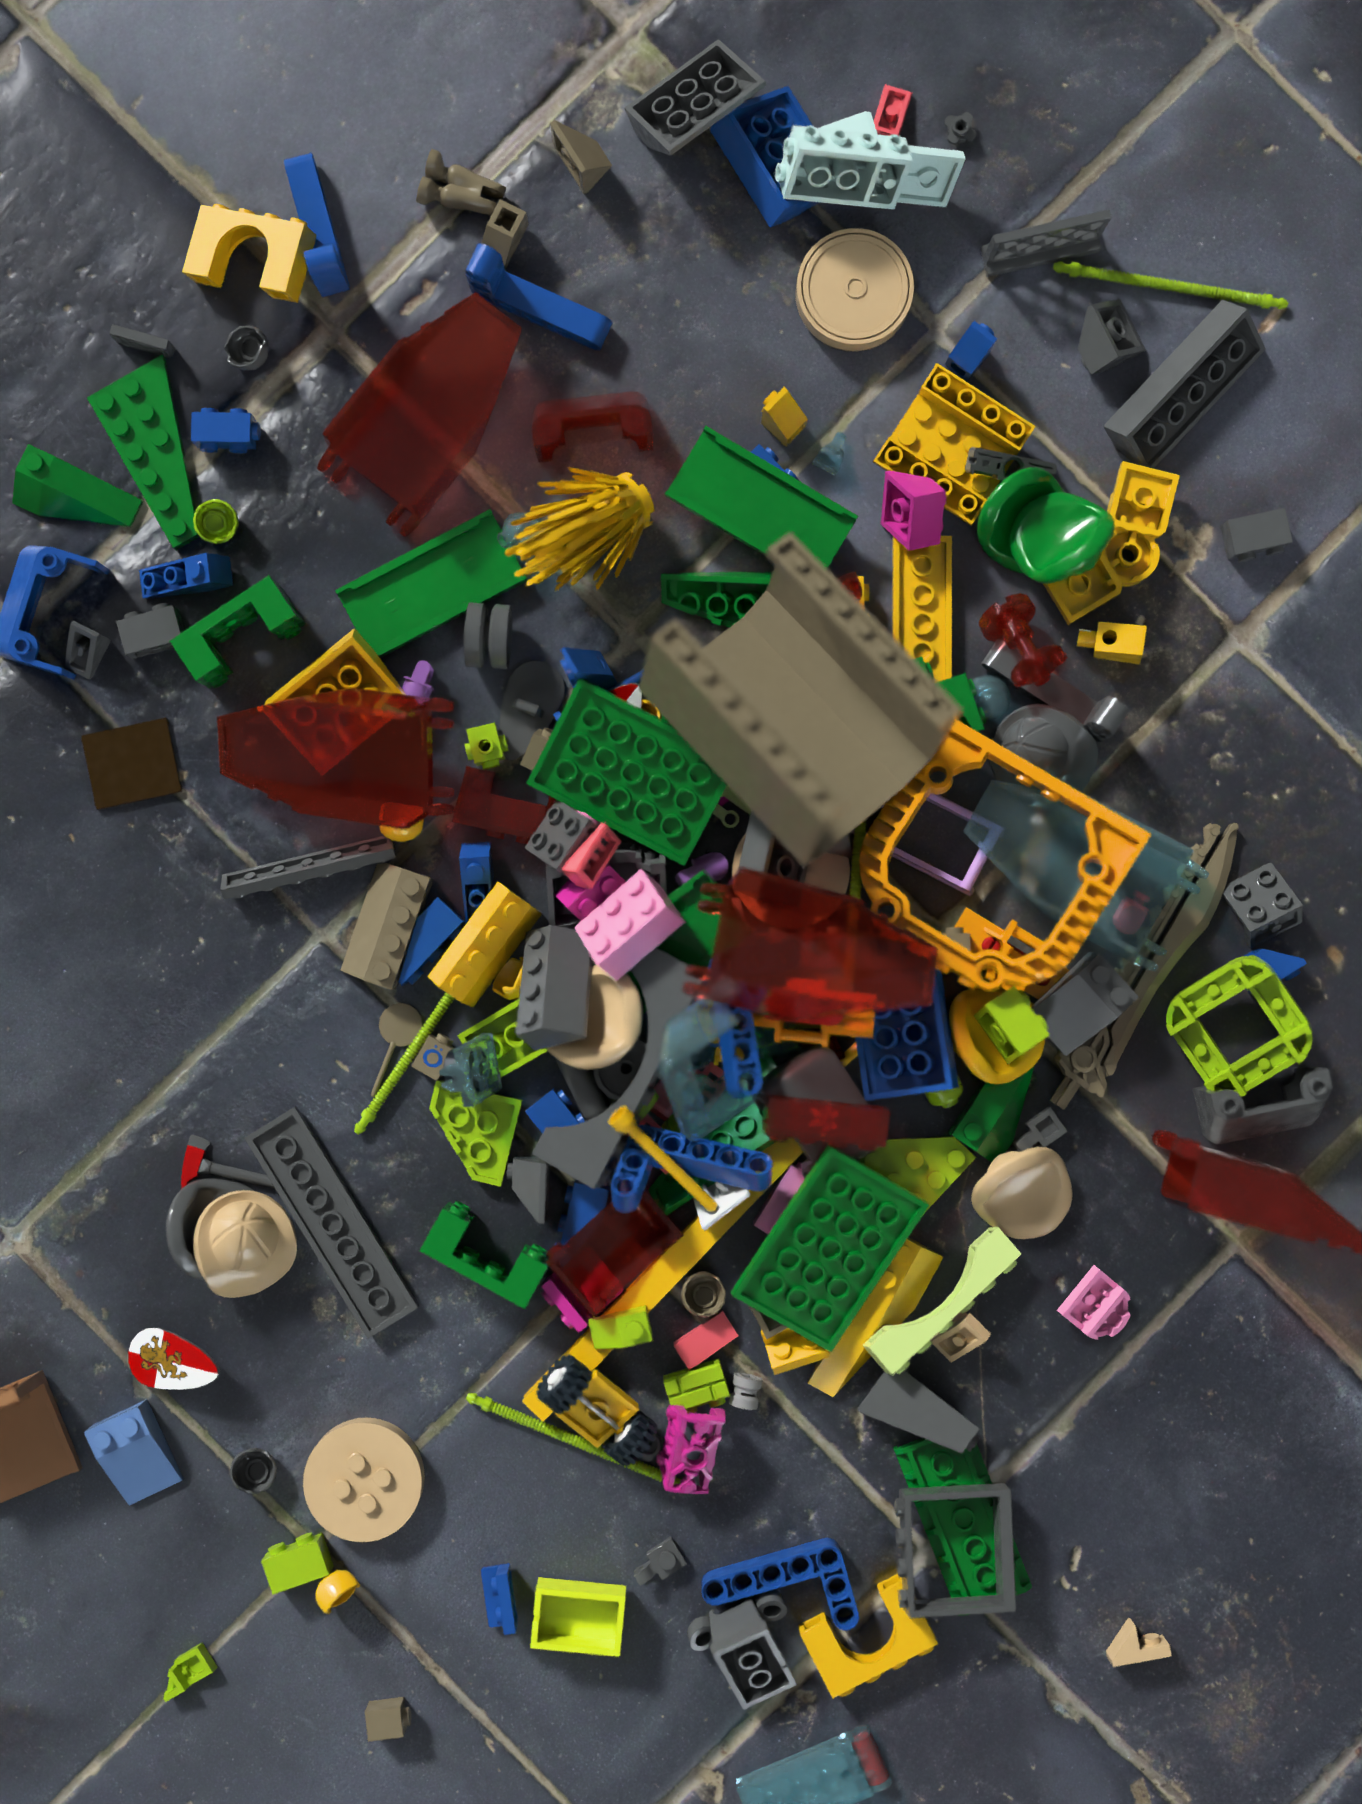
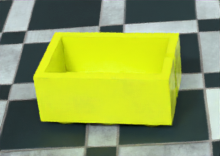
M538 1577L530 1648L620 1657L626 1586Z

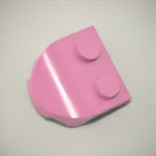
M1093 1265L1057 1311L1088 1337L1098 1340V1337L1105 1335L1113 1337L1125 1327L1130 1318L1128 1301L1131 1299L1122 1287Z

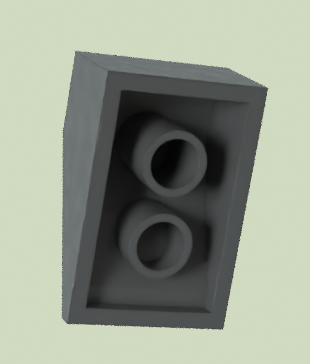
M1088 952L1031 1009L1035 1015L1038 1014L1045 1020L1048 1026L1047 1032L1050 1034L1048 1038L1064 1056H1067L1117 1019L1139 996L1100 953Z

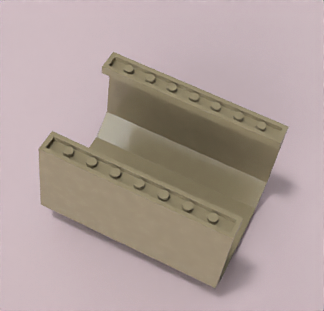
M789 532L767 550L766 556L775 564L767 590L743 618L704 648L695 641L676 619L652 636L639 690L804 866L822 857L900 792L935 756L962 709L803 544Z

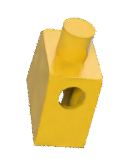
M1098 622L1097 631L1079 629L1077 646L1094 648V658L1140 665L1147 626ZM1111 638L1115 643L1108 645L1103 640Z

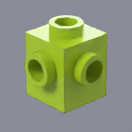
M495 722L466 729L469 743L464 745L469 761L474 760L476 766L482 765L483 769H490L500 766L499 761L506 760L504 752L509 751L505 734H499L498 726ZM485 744H491L488 751H483Z

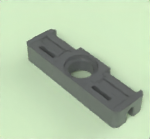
M977 447L969 449L965 465V472L968 474L976 473L991 476L993 479L1002 481L1008 477L1004 470L1006 463L1010 460H1014L1017 463V471L1028 467H1037L1048 471L1050 474H1056L1057 470L1055 463Z

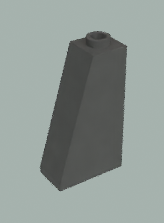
M906 1371L900 1374L895 1372L893 1375L884 1372L857 1408L862 1414L960 1453H963L965 1449L970 1452L980 1439L976 1434L979 1430L977 1426Z

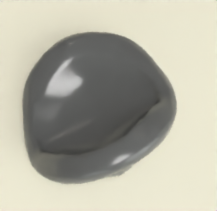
M1031 704L1018 708L1002 720L992 737V741L1079 792L1089 783L1097 764L1098 748L1092 735L1074 716L1054 706ZM989 760L992 773L999 786L1018 802L1038 809H1052L1064 804L1059 800L1056 803L1049 801L1041 795L1042 790L1033 785L1030 788L1022 785L1015 779V774Z
M208 1178L193 1181L177 1193L168 1211L166 1236L171 1256L185 1274L194 1279L205 1281L199 1271L194 1254V1232L201 1213L212 1201L226 1193L238 1190L254 1191L253 1189L239 1182Z

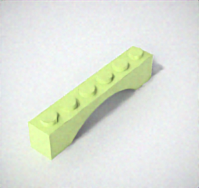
M989 1227L969 1246L967 1262L962 1276L953 1292L941 1305L929 1314L914 1321L882 1326L862 1346L885 1373L893 1375L896 1372V1374H900L910 1365L909 1359L917 1352L921 1354L931 1346L932 1341L930 1339L938 1332L942 1334L947 1331L954 1323L952 1319L959 1312L963 1314L975 1304L973 1299L981 1292L985 1294L991 1290L996 1284L995 1279L1002 1272L1006 1274L1017 1265L1016 1259L1021 1255L1020 1251L999 1227Z

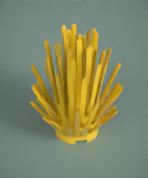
M568 467L571 473L581 474L572 476L575 480L579 481L560 480L561 482H537V484L541 487H555V489L546 490L544 493L547 495L593 493L531 507L529 509L530 512L524 515L526 517L514 520L510 525L516 526L547 515L550 516L544 521L524 528L515 538L520 540L541 530L544 531L507 549L505 555H521V560L526 561V567L514 573L516 577L540 572L528 580L526 586L540 584L561 569L562 574L556 580L559 583L555 586L556 592L570 579H572L570 584L575 585L603 554L619 540L593 575V581H595L604 571L595 585L597 591L622 553L623 556L615 571V578L620 575L627 558L631 561L643 529L653 523V521H650V514L655 511L654 504L645 485L641 484L638 486L631 479L633 477L631 473L624 472L618 476H611Z

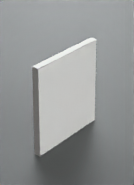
M715 1182L710 1187L703 1185V1190L716 1201L717 1209L710 1212L693 1198L702 1229L704 1231L748 1198L750 1196L749 1190Z

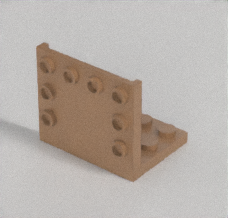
M43 1370L0 1387V1503L66 1475L78 1472L83 1468Z

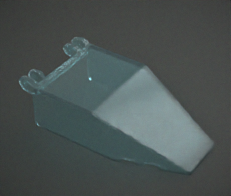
M991 780L963 832L1028 900L1058 924L1083 884L1077 876V869L1080 859L1089 853L1087 837L1084 831L1088 818L1059 800L1056 803L1049 801L1041 795L1042 790L1038 788H1029L1022 784ZM1091 798L1147 831L1151 836L1086 939L1139 967L1155 972L1159 966L1154 961L1139 955L1140 949L1144 946L1157 955L1165 956L1167 952L1165 948L1146 938L1176 884L1191 893L1199 894L1201 888L1180 877L1184 869L1203 879H1207L1209 873L1190 859L1194 852L1191 848ZM1089 863L1085 866V871L1090 876H1097L1101 873V868L1096 863Z

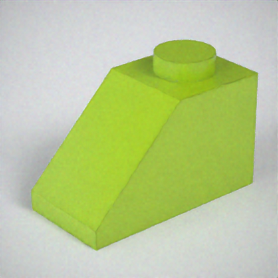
M646 1305L588 1319L595 1349L625 1348L650 1342L653 1338Z

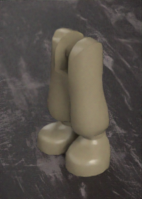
M431 149L426 162L425 177H422L418 187L416 202L426 205L437 200L442 206L447 208L464 209L492 215L497 203L480 197L482 193L493 198L502 199L504 198L506 187L478 175L463 166L453 164L449 168L446 167L440 151ZM435 182H443L447 185L443 187Z

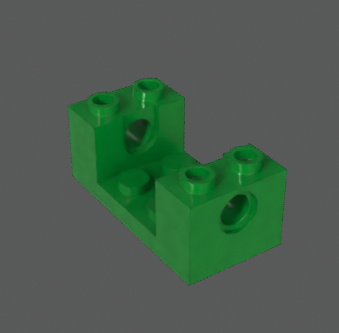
M268 575L170 640V643L195 681L208 688L212 686L217 688L229 680L227 676L233 673V671L214 644L215 642L222 643L234 635L233 631L241 625L246 627L254 623L258 619V614L273 634L276 633L281 640L284 638L289 640L297 636L302 631L301 627L306 623L282 587Z
M449 1201L442 1209L419 1251L525 1309L551 1261V1257L547 1256L548 1251L534 1243L532 1246L526 1244L510 1274L505 1273L504 1266L493 1260H490L489 1263L478 1258L480 1254L468 1246H464L463 1249L458 1247L475 1215L470 1213L471 1208L464 1203L455 1201L453 1204Z

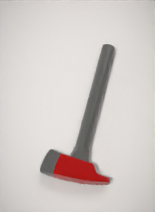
M196 1135L190 1136L182 1167L181 1189L189 1184L191 1180L197 1178L199 1174H212L275 1189L265 1174L217 1164L207 1160L204 1156L210 1142Z

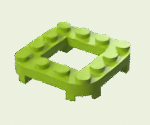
M1255 955L1235 958L1176 994L1167 1009L1166 1027L1170 1036L1173 1035L1203 1079L1204 1086L1211 1091L1232 1090L1243 1097L1250 1089L1296 1062L1300 1064L1305 1060L1312 1046L1313 1035L1309 1020L1274 969L1266 961ZM1247 988V990L1251 991L1280 1035L1230 1064L1198 1017Z

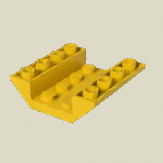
M936 363L921 386L918 395L892 435L884 443L873 463L885 471L891 470L933 479L946 491V504L944 508L972 526L987 498L1001 480L993 479L991 476L966 473L965 465L969 449L977 447L1017 456L1036 426ZM1010 460L1006 463L1004 470L1005 473L1014 460Z

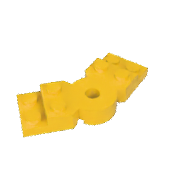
M1125 461L1121 462L1114 492L1110 496L1107 512L1112 515L1115 522L1114 535L1103 549L1094 568L1085 571L1083 574L1069 576L1058 582L1043 584L1068 625L1117 597L1121 593L1122 586L1136 585L1145 580L1156 569L1160 558V549L1155 540L1161 537L1167 530L1180 475ZM1122 549H1128L1133 553V562L1124 560Z

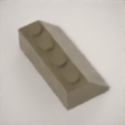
M389 863L377 864L340 971L390 990L397 989L416 920L423 913L434 879Z

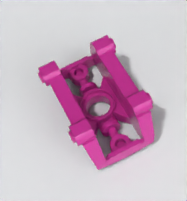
M669 1405L666 1409V1417L669 1421L663 1449L656 1455V1462L660 1466L665 1491L684 1494H708L709 1481L713 1477L712 1470L715 1466V1455L718 1442L722 1438L721 1429L722 1425L725 1424L726 1413L724 1409L711 1408L709 1414H688L682 1405ZM687 1422L694 1423V1428L697 1432L692 1434L690 1441L685 1436ZM701 1451L699 1459L691 1460L687 1458L690 1452ZM684 1470L686 1476L681 1479L680 1483H674L675 1476ZM698 1473L700 1486L696 1485L695 1480L693 1478L698 1476Z

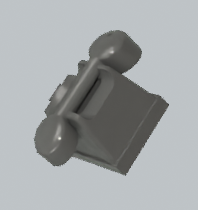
M777 1589L756 1594L752 1599L750 1596L745 1597L743 1603L719 1614H715L711 1610L709 1617L700 1616L694 1619L687 1630L689 1643L693 1650L704 1651L710 1647L714 1659L743 1710L797 1685L793 1672L765 1620L777 1621L782 1619L787 1613L783 1596Z

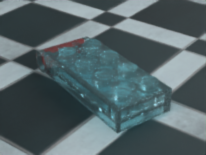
M865 1724L737 1778L736 1790L742 1804H855L874 1796L873 1792L887 1789L892 1784V1779L870 1727Z

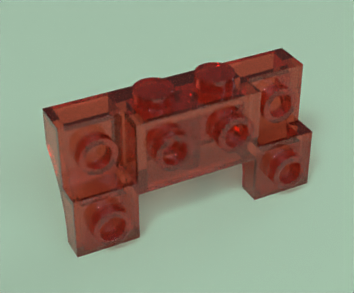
M466 766L452 822L487 830V836L504 840L505 834L515 836V842L527 845L532 834L537 830L556 799L549 796L548 804L545 806L491 794L496 772Z

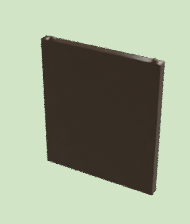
M167 718L81 735L96 810L183 792Z

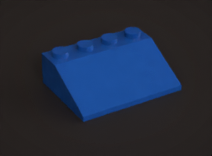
M789 86L746 100L709 129L770 228L789 221L820 203L783 199L780 184L775 179L777 164L782 162L784 156V141L790 137L793 126H813Z
M930 969L854 981V989H852L854 994L877 996L873 1038L855 1037L864 1099L868 1101L959 1088L942 972L938 969Z

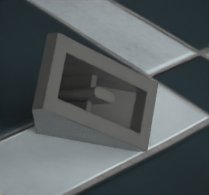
M73 621L69 629L64 667L90 680L94 676L111 640Z

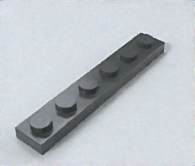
M380 836L223 874L220 890L224 900L233 897L242 898L250 893L271 891L276 887L287 884H300L305 880L316 877L325 878L333 873L345 870L354 871L362 866L374 863L383 864L390 859L396 858L395 841L385 836Z

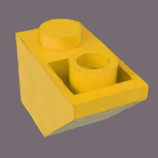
M783 387L778 393L774 390L764 400L763 404L765 406L762 409L761 424L787 447L806 427L808 418L790 392Z

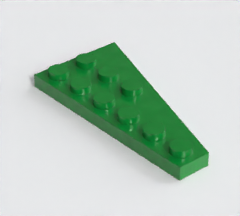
M162 354L90 395L87 399L170 544L177 550L200 536L194 529L193 517L196 508L192 499L189 484L190 478L186 469L185 453L177 413L174 409L171 383L169 382L166 369V358Z
M766 1046L759 1054L761 1056L759 1062L762 1078L778 1066L772 1052ZM743 1078L740 1081V1085L744 1090L747 1091L749 1084L748 1081L745 1078ZM727 1093L702 1123V1129L695 1137L762 1152L790 1133L777 1111L768 1112L760 1110L754 1103L753 1095L743 1099H735ZM662 1172L648 1189L659 1213L665 1217L694 1198L669 1173L665 1175ZM690 1176L701 1188L703 1185L710 1187L715 1183V1181Z

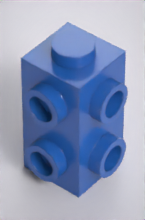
M202 408L201 412H192L191 442L197 448H200V451L206 453H216L218 449H229L232 453H247V449H256V440H260L261 427L253 415L245 409L233 408L230 409V412H219V410L214 408Z

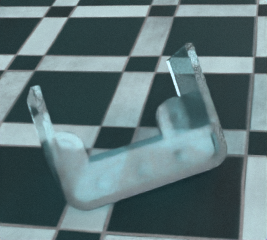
M711 993L667 1022L664 1029L659 1073L680 1132L692 1142L702 1139L754 1103L753 1095L743 1099L732 1097L726 1088L725 1075L714 1082L705 1074L695 1075L689 1056L739 1023L738 1018ZM741 1077L740 1085L747 1091L748 1081Z

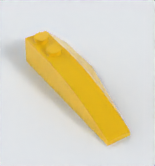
M908 1237L832 1352H830L831 1357L818 1361L807 1383L834 1397L871 1357L862 1345L882 1326L902 1324L915 1310L943 1256Z

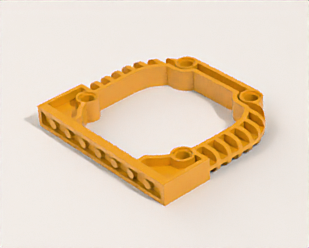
M956 719L930 762L900 792L885 803L862 843L859 869L864 889L873 903L871 906L874 922L883 929L881 931L883 936L893 942L900 939L908 944L906 949L919 958L925 955L934 960L932 966L947 974L950 970L959 976L957 981L965 987L973 990L976 986L985 992H994L1003 984L1023 986L1042 982L1059 973L1071 962L1147 844L1151 834ZM987 758L1015 774V779L1022 785L1029 788L1033 785L1042 790L1041 795L1049 801L1056 803L1059 800L1088 818L1084 831L1087 837L1089 853L1080 859L1077 869V876L1083 884L1049 938L1036 951L1018 959H1011L996 950H983L974 954L912 916L907 897L899 889L889 884L888 865L895 847L931 793H946L953 784V776L968 770L981 768ZM941 771L946 774V779L941 783H935L930 780L931 774ZM1089 863H1096L1100 866L1101 873L1097 876H1090L1086 873L1085 866ZM885 905L892 906L895 909L894 915L889 919H883L878 915L880 908ZM992 968L998 973V979L992 983L984 982L981 978L982 971Z

